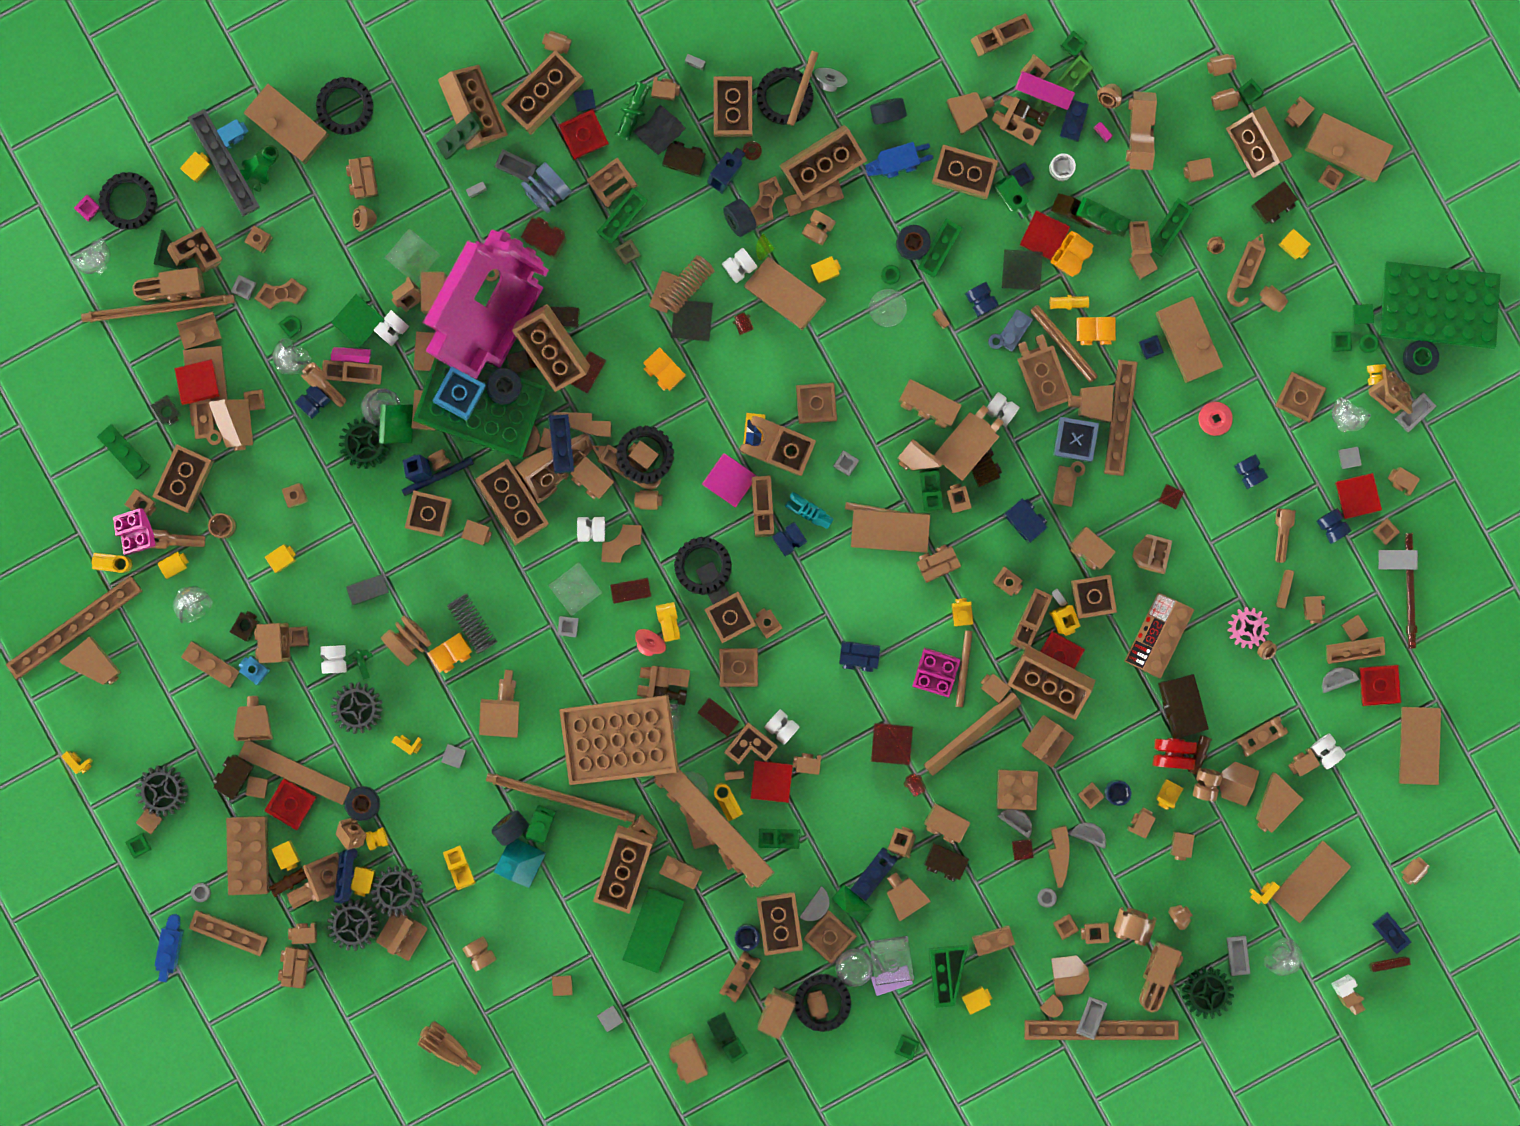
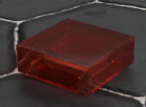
M1166 484L1158 502L1176 509L1184 492Z
M1031 839L1012 841L1014 860L1034 858Z

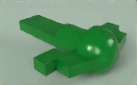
M358 649L348 656L349 660L346 662L347 665L352 664V659L356 658L364 680L370 678L363 656L367 655V658H371L373 654L369 653L368 650Z

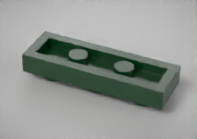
M470 112L441 138L436 145L445 160L450 159L485 127L476 112Z

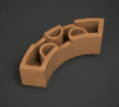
M1133 91L1132 98L1128 100L1131 120L1129 150H1126V161L1129 162L1130 169L1153 170L1155 154L1154 128H1151V126H1155L1157 105L1156 93Z

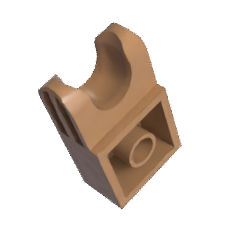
M197 267L158 273L159 277L137 280L133 285L134 295L144 301L161 299L179 301L182 300L181 297L183 296L190 299L201 297L200 294L205 293L203 274Z
M753 416L751 423L762 431L763 440L757 446L742 444L739 450L792 474L802 476L816 440L761 417ZM791 446L793 453L787 455L786 448Z
M1158 941L1155 943L1143 974V978L1146 980L1139 996L1140 1004L1150 1012L1160 1009L1169 985H1173L1176 974L1174 972L1176 966L1180 967L1183 960L1180 950Z

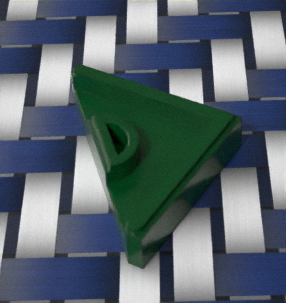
M161 230L154 265L176 270L187 269L188 266L185 262L176 266L167 251L172 241L167 233Z

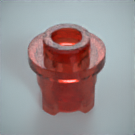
M755 141L747 142L743 147L745 158L748 160L758 159L762 153L760 144ZM755 148L756 151L754 153H750L749 149Z
M745 312L734 316L735 320L732 321L740 335L754 329L749 319L751 317L750 314L746 315Z
M913 773L905 778L904 786L908 787L913 797L925 792L921 775Z

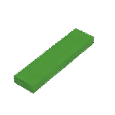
M1079 55L1053 84L1073 91L1094 67ZM1038 99L1032 106L1033 109L1040 113L1042 111L1050 113L1049 116L1058 107L1041 99Z

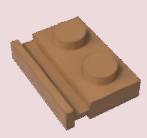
M213 311L176 323L185 350L222 338Z

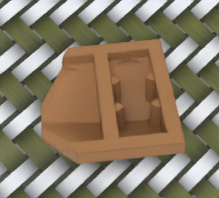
M1147 534L1134 547L1132 558L1139 568L1165 574L1172 540Z
M1233 762L1222 771L1223 776L1219 786L1221 797L1246 806L1255 788L1259 770Z
M1077 955L1051 958L1056 997L1082 994L1090 980L1087 966Z

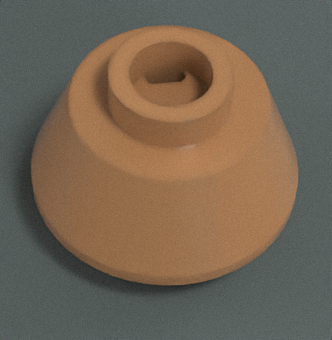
M1107 84L1098 90V100L1106 108H1117L1122 102V90L1116 84Z
M360 205L354 210L353 225L358 231L368 230L376 224L377 216L372 209Z
M1182 905L1169 908L1168 913L1179 930H1185L1192 921L1190 917L1193 916L1188 907L1185 906L1183 908Z

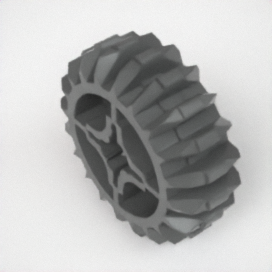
M357 682L356 688H354L353 683H349V690L345 685L342 686L344 693L338 690L336 693L340 698L333 697L332 699L337 702V705L333 704L331 708H337V711L332 712L331 715L335 716L338 714L339 717L334 722L337 723L341 720L342 723L339 728L347 725L346 732L353 728V734H357L358 728H360L361 733H365V726L369 731L372 730L370 723L376 726L378 723L374 718L381 719V716L376 713L377 711H383V708H377V705L383 703L382 700L377 702L375 698L380 696L379 693L373 696L372 693L375 689L371 688L367 691L368 684H364L362 689L360 682ZM356 692L365 694L371 702L362 703ZM351 694L350 706L342 709L343 700L347 695ZM354 703L361 706L366 705L362 710H359L360 713L358 714L357 711H348V709L354 706ZM372 707L371 716L366 722H363V711ZM343 714H353L358 724L349 722Z
M156 765V772L151 767L148 769L150 775L146 772L142 773L146 778L145 780L142 778L138 779L142 786H136V789L141 790V793H136V797L142 796L143 799L139 800L138 803L145 802L142 809L146 810L150 807V815L156 810V817L161 815V811L163 816L166 817L168 816V810L171 814H175L173 807L177 810L181 809L178 802L182 804L186 802L181 796H188V793L182 792V789H186L188 786L181 785L186 779L181 778L179 780L178 777L181 775V772H177L174 775V767H171L168 772L167 765L163 766L162 771L160 765ZM157 775L166 776L160 784L150 782ZM171 779L176 785V794L169 788ZM164 785V791L167 794H161L160 796V791L157 787L161 788ZM147 787L154 793L153 803L148 798ZM164 797L174 800L166 807L158 806Z
M395 866L392 872V869L387 867V874L381 871L380 873L383 877H375L379 883H372V886L377 888V890L371 891L372 895H377L372 901L378 902L375 906L377 909L383 907L381 909L382 914L388 911V916L392 917L395 912L396 918H399L400 912H402L403 916H407V909L413 913L414 910L411 906H419L415 902L416 899L422 900V897L417 895V893H423V889L417 888L422 885V882H415L419 877L417 874L412 876L413 871L411 869L406 873V867L403 866L401 871H399V867ZM398 877L393 885H385L388 880ZM404 878L410 881L412 893L404 890ZM397 887H399L400 891L403 893L398 894V896H395V894L391 890H394ZM382 891L390 894V905L384 902ZM402 898H410L405 904L396 907V904Z
M349 899L348 905L346 902L341 903L343 908L336 905L335 909L338 912H330L334 919H327L328 922L333 923V925L327 926V929H333L334 931L329 934V937L336 935L337 938L333 940V943L340 940L339 947L342 948L344 944H347V951L350 950L351 945H353L354 951H357L358 944L364 949V941L370 945L372 942L369 937L372 939L376 938L372 931H379V928L373 927V925L379 924V920L373 921L372 919L377 916V913L372 915L369 913L373 910L372 906L365 909L367 902L359 906L360 899L356 900L355 905H353L352 899ZM349 909L358 910L365 917L356 918ZM344 912L346 924L338 928V919ZM350 920H353V922L362 921L358 923V925L355 927L356 930H353V928L350 929V927L344 929L347 926H349V924L351 923ZM368 922V931L362 938L360 926ZM351 932L356 940L346 939L341 933Z

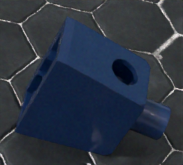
M735 148L732 154L726 152L710 173L707 183L723 194L741 169L743 164L741 160L745 153L739 148Z

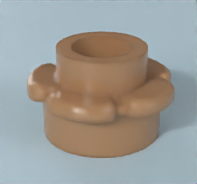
M1219 236L1212 237L1207 243V250L1212 254H1219L1225 248L1224 240Z

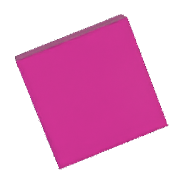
M1099 122L1093 128L1105 143L1112 138V134L1102 122Z
M86 195L74 209L89 222L100 211V206L89 195Z

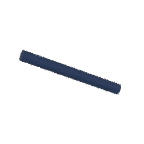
M470 457L433 474L430 479L414 483L401 490L404 496L409 495L413 491L422 489L473 465L474 462Z

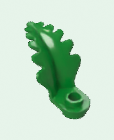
M266 145L261 148L252 159L242 161L244 170L239 171L253 195V189L257 192L261 191L260 183L264 185L269 183L268 169L278 160V150L272 145Z

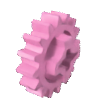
M1244 607V612L1238 609L1237 616L1231 615L1234 620L1228 621L1231 628L1227 629V631L1232 632L1229 638H1235L1234 644L1241 643V648H1244L1246 644H1248L1249 649H1252L1253 644L1258 647L1260 646L1259 640L1265 642L1263 635H1269L1265 628L1270 626L1269 624H1264L1267 617L1261 618L1262 612L1259 611L1256 614L1255 608H1252L1250 612L1248 607ZM1246 615H1252L1257 619L1251 621ZM1239 620L1240 626L1239 629L1236 630V623ZM1246 623L1248 625L1252 624V628L1250 629L1251 633L1249 631H1244V628H1246ZM1259 626H1261L1260 633H1259V635L1257 636V634H1256L1257 628H1258ZM1246 635L1251 641H1245L1240 636Z

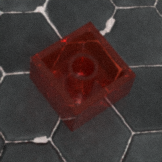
M532 217L522 233L521 239L556 260L567 241L564 231L555 226L553 229L548 227V222L540 217H537V219Z
M874 723L870 761L910 765L913 726Z

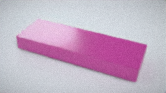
M1024 71L1021 72L1015 87L1018 91L1065 110L1069 109L1075 94L1073 91Z

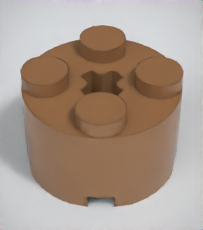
M1120 907L1113 931L1116 933L1117 938L1123 940L1130 938L1135 940L1134 943L1145 946L1146 942H1150L1157 919L1153 917L1151 920L1148 918L1149 914L1139 910L1127 908V911H1124V907Z

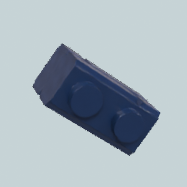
M842 641L839 664H843L844 669L854 670V666L862 667V671L873 672V668L878 669L880 646Z

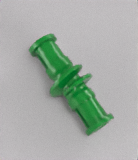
M638 81L635 82L637 85L633 95L630 97L629 104L624 103L627 108L620 109L625 114L621 119L622 122L618 132H615V135L629 141L631 140L632 130L637 123L638 115H645L641 108L645 103L644 100L648 91L652 88Z

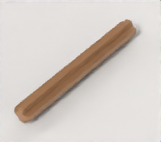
M1038 305L1034 306L1030 313L1090 383L1098 377L1097 374Z

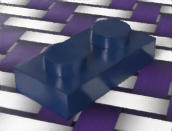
M1076 100L1071 101L1066 112L1060 137L1076 142L1079 141L1089 104Z
M1388 912L1372 923L1396 954L1412 943Z

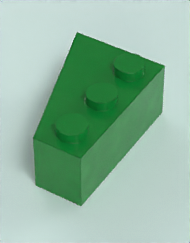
M968 945L929 948L935 1008L955 1006Z

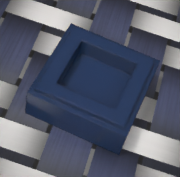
M592 89L574 92L577 112L596 109Z
M1025 162L1008 172L1009 175L1016 178L1021 187L1035 179Z
M1157 335L1139 342L1145 360L1164 353Z

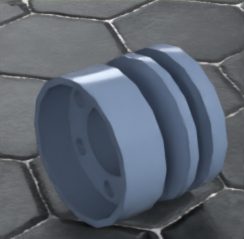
M544 162L536 170L540 179L536 180L529 176L528 179L533 185L530 187L525 181L521 185L530 200L548 214L551 210L546 205L547 202L556 207L557 205L553 197L556 195L559 199L564 200L572 191L553 169Z

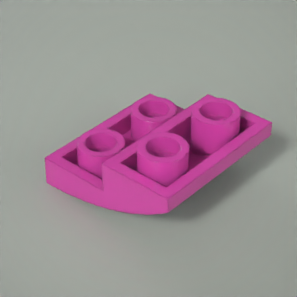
M723 453L702 485L736 508L752 485V477H756V475Z
M142 508L113 517L115 536H121L124 555H131L156 546L150 522Z
M924 648L912 687L949 698L961 659Z

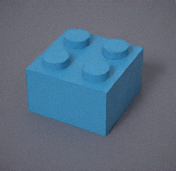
M451 366L433 399V403L468 421L486 385Z

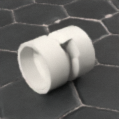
M1068 154L1055 156L1049 165L1050 175L1057 181L1068 180L1075 171V160Z
M744 248L736 252L734 258H728L722 263V266L735 283L745 277V273L750 274L757 268V265Z
M391 310L384 317L385 322H380L374 331L390 346H393L399 339L398 335L403 334L410 326ZM391 326L393 330L388 332L389 327Z
M997 392L986 407L989 409L986 414L992 418L1001 419L1004 422L1002 425L1006 427L1020 407L1012 401L1007 402V398Z
M578 517V542H589L590 539H593L594 542H605V517H594L592 520L589 517Z
M345 645L321 647V657L324 659L321 663L322 673L347 672L346 661L343 660L346 656Z
M779 709L764 728L771 734H776V739L785 745L800 726L793 720H788V716Z
M1330 733L1320 738L1310 747L1316 757H1321L1320 762L1325 769L1331 768L1346 756L1341 747L1335 745L1336 741Z

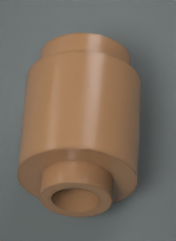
M550 30L549 34L545 33L542 44L545 45L547 50L553 52L556 50L559 54H567L572 39Z
M1224 54L1211 57L1210 62H1207L1209 74L1212 73L1215 77L1231 73L1232 70H1235L1236 61L1234 55Z
M1234 88L1215 93V95L1211 96V101L1215 111H1224L1237 107L1238 102H1241L1238 90L1235 91Z
M1272 285L1270 287L1265 286L1259 294L1261 296L1260 301L1273 311L1281 312L1289 301L1282 292Z
M640 490V492H635V507L646 510H658L659 506H662L663 496L659 494V491Z
M1420 857L1416 860L1413 859L1401 872L1403 874L1402 879L1409 885L1412 883L1416 885L1428 873L1427 870L1430 866Z
M822 990L807 993L808 998L806 1000L810 1016H815V1019L826 1017L829 1009Z

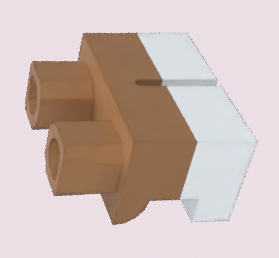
M1346 975L1331 983L1341 1003L1349 1008L1354 1015L1365 1011L1361 1002L1364 998L1353 990L1354 987L1358 986L1354 978Z

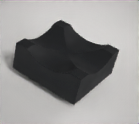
M659 105L652 118L644 125L637 127L633 132L643 143L659 155L686 128L675 116Z

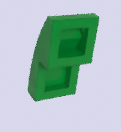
M939 469L920 471L924 511L943 510Z
M759 828L758 848L799 849L800 829Z

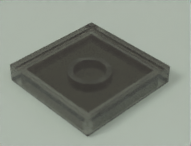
M1004 249L1002 288L1040 290L1043 252Z
M685 301V305L682 304V308L679 307L678 313L673 312L671 338L709 342L713 303Z

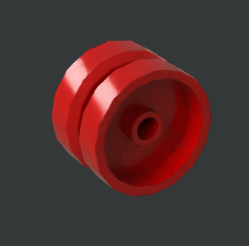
M1175 738L1155 739L1154 749L1164 751L1166 755H1154L1153 766L1195 770L1196 760L1191 757H1184V753H1196V742Z

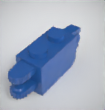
M914 142L881 151L877 160L865 165L868 177L882 175L883 177L887 176L889 179L898 176V172L906 170V173L917 170V166H920L921 163L934 159L933 155H926L922 158H918L917 155L919 151L928 150L930 144L927 143L915 147Z
M179 914L170 915L167 919L166 927L161 928L155 960L156 970L160 971L158 978L160 982H167L169 973H173L178 964L184 931L179 929L181 923Z

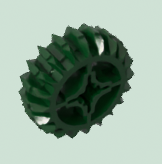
M361 417L360 424L357 419H354L355 426L350 422L347 423L350 430L348 431L343 428L342 431L347 434L346 436H339L340 439L345 440L344 443H339V446H345V449L341 450L340 453H347L344 457L346 461L352 458L350 461L352 466L357 461V468H361L362 463H364L365 469H368V463H371L373 468L376 467L374 461L377 460L381 464L382 460L379 457L387 458L383 451H390V448L385 447L383 443H380L379 448L373 445L374 433L377 432L379 436L380 428L377 427L380 422L376 421L372 425V418H369L368 423H366L365 417ZM363 427L370 428L369 432L364 436H358L354 433L357 429ZM350 438L357 442L355 454L350 449ZM357 438L361 440H365V438H368L367 442L373 448L366 446L362 448V443ZM366 450L376 453L368 459L359 458Z
M1202 967L1201 974L1195 969L1194 972L1197 976L1188 975L1192 979L1191 982L1184 981L1189 987L1182 988V991L1188 992L1182 998L1189 999L1185 1002V1006L1192 1005L1189 1009L1191 1013L1197 1009V1017L1203 1012L1204 1019H1207L1208 1013H1210V1017L1213 1019L1215 1018L1214 1012H1217L1219 1016L1222 1015L1221 1008L1226 1012L1228 1011L1227 1007L1224 1006L1226 1003L1232 1005V1002L1227 999L1228 997L1234 998V994L1228 993V991L1234 990V987H1227L1232 981L1230 979L1224 981L1227 974L1223 973L1219 976L1220 969H1216L1215 973H1213V967H1209L1208 972H1206L1205 967ZM1208 977L1219 980L1222 987H1211ZM1202 979V988L1193 992L1195 984ZM1207 987L1209 988V990L1214 991L1213 993H1210L1209 999L1206 995H1203V993L1206 992ZM1223 993L1221 1001L1216 1006H1213L1215 996ZM1193 998H1204L1208 1008L1198 1006Z

